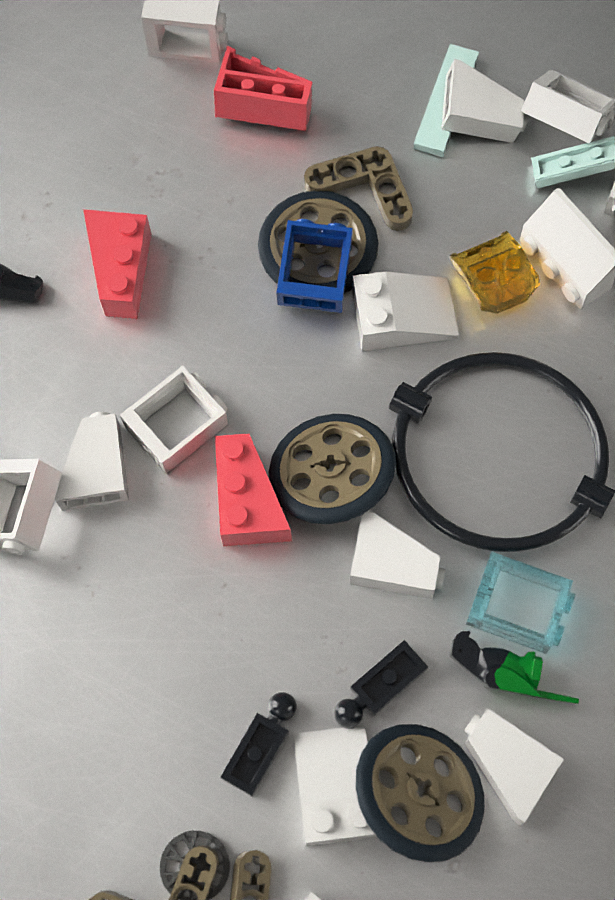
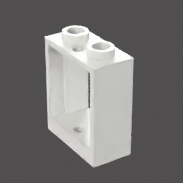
M144 0L141 21L149 56L220 63L221 53L226 51L228 46V32H224L226 13H221L220 0ZM164 25L208 29V34L166 30Z
M550 69L532 83L521 112L590 143L598 135L602 137L606 129H610L614 123L615 98Z
M181 366L120 414L124 427L166 474L228 425L226 415L228 408L217 395L211 397L205 390L207 386L203 379L196 372L190 374L184 366ZM183 390H186L211 418L169 451L144 421Z
M40 459L0 460L1 550L19 555L23 554L24 550L39 551L62 472ZM16 486H27L13 532L2 533Z

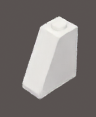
M454 59L446 75L441 130L513 143L518 134L525 131L528 115L521 112L525 100L463 61Z
M97 412L90 417L81 418L62 472L55 501L62 511L128 501L121 428L116 414Z
M371 510L361 515L350 575L351 585L433 599L435 589L442 590L445 569L439 568V555Z
M487 708L482 717L475 713L464 732L470 735L465 745L512 820L518 825H522L527 820L564 759Z

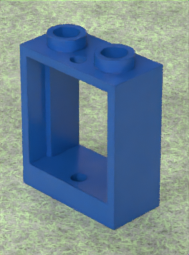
M308 219L287 221L276 291L277 305L342 313L353 228H348L340 223H330L328 225L315 224ZM295 242L342 248L336 288L289 282Z

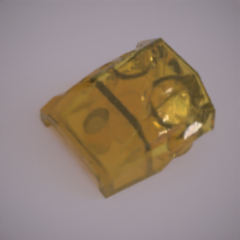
M508 231L502 232L501 236L466 251L450 255V261L454 269L466 282L482 311L498 314L526 302L540 286L538 273L532 267L523 248Z

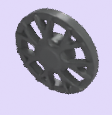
M193 830L181 833L168 843L162 853L160 860L162 883L171 894L173 890L172 884L176 881L179 872H166L167 860L180 861V869L186 856L185 854L181 857L174 846L184 840L190 851L195 847L197 837L208 839L207 846H210L212 841L216 845L213 849L215 851L219 849L222 854L223 861L219 863V866L224 864V871L219 869L217 871L222 874L221 881L217 886L213 884L212 888L214 890L209 893L207 900H211L221 892L229 877L230 860L227 850L219 839L207 832ZM193 837L192 843H189L187 838ZM171 850H172L173 853H174V856H173V857L169 856V853L171 852ZM202 853L198 858H192V862L197 865L194 877L190 879L185 875V880L198 882L201 872L204 869H211V865L206 862L207 855L205 853ZM167 875L173 876V879L170 882L168 880ZM185 889L179 893L178 900H198V897L194 898L193 891ZM187 890L189 891L190 897L184 896Z

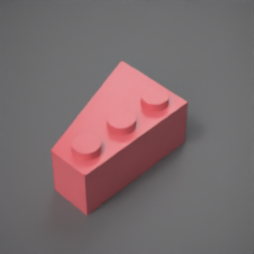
M227 46L214 88L215 117L306 131L312 109V81L279 67L275 71L261 65L260 59L252 56L249 60L236 54V49Z
M83 209L99 299L105 316L138 319L152 235L147 215Z
M250 434L215 436L220 536L223 547L291 542V529Z

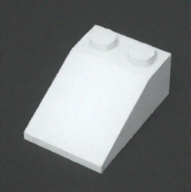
M387 271L353 276L352 295L362 352L459 339L448 278Z
M365 725L293 734L306 846L376 838L377 836L368 826L361 812L355 789L357 764L361 752L368 744Z

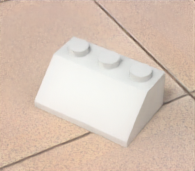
M560 188L556 189L524 224L520 241L524 251L530 256L533 255L541 264L545 275L550 279H554L559 284L566 299L572 303L574 302L580 309H583L611 289L615 280V249Z

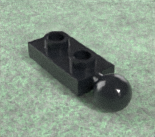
M405 640L402 641L350 686L351 691L357 697L341 700L336 705L334 710L335 720L342 727L353 728L361 722L365 708L375 716L427 671L428 666Z
M285 692L276 693L268 703L270 714L268 718L259 713L256 714L220 777L222 780L249 796H254L289 734V730L280 725L282 722L290 720L296 713L297 704L292 695Z

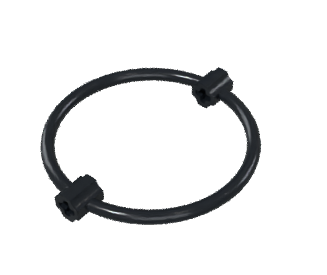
M498 352L463 356L434 369L422 378L415 387L402 382L389 404V409L398 413L392 435V446L396 458V475L404 493L417 512L428 523L443 534L463 544L478 549L498 552L536 549L563 538L577 528L590 513L602 518L615 494V490L605 485L609 467V448L607 436L596 409L582 390L569 378L535 359ZM496 365L519 368L550 381L576 404L585 417L593 437L595 469L593 478L584 475L570 501L577 508L565 520L550 529L534 535L517 538L490 537L455 525L439 514L426 501L414 483L409 471L406 458V434L410 420L419 424L431 404L432 396L426 393L448 376L480 366Z

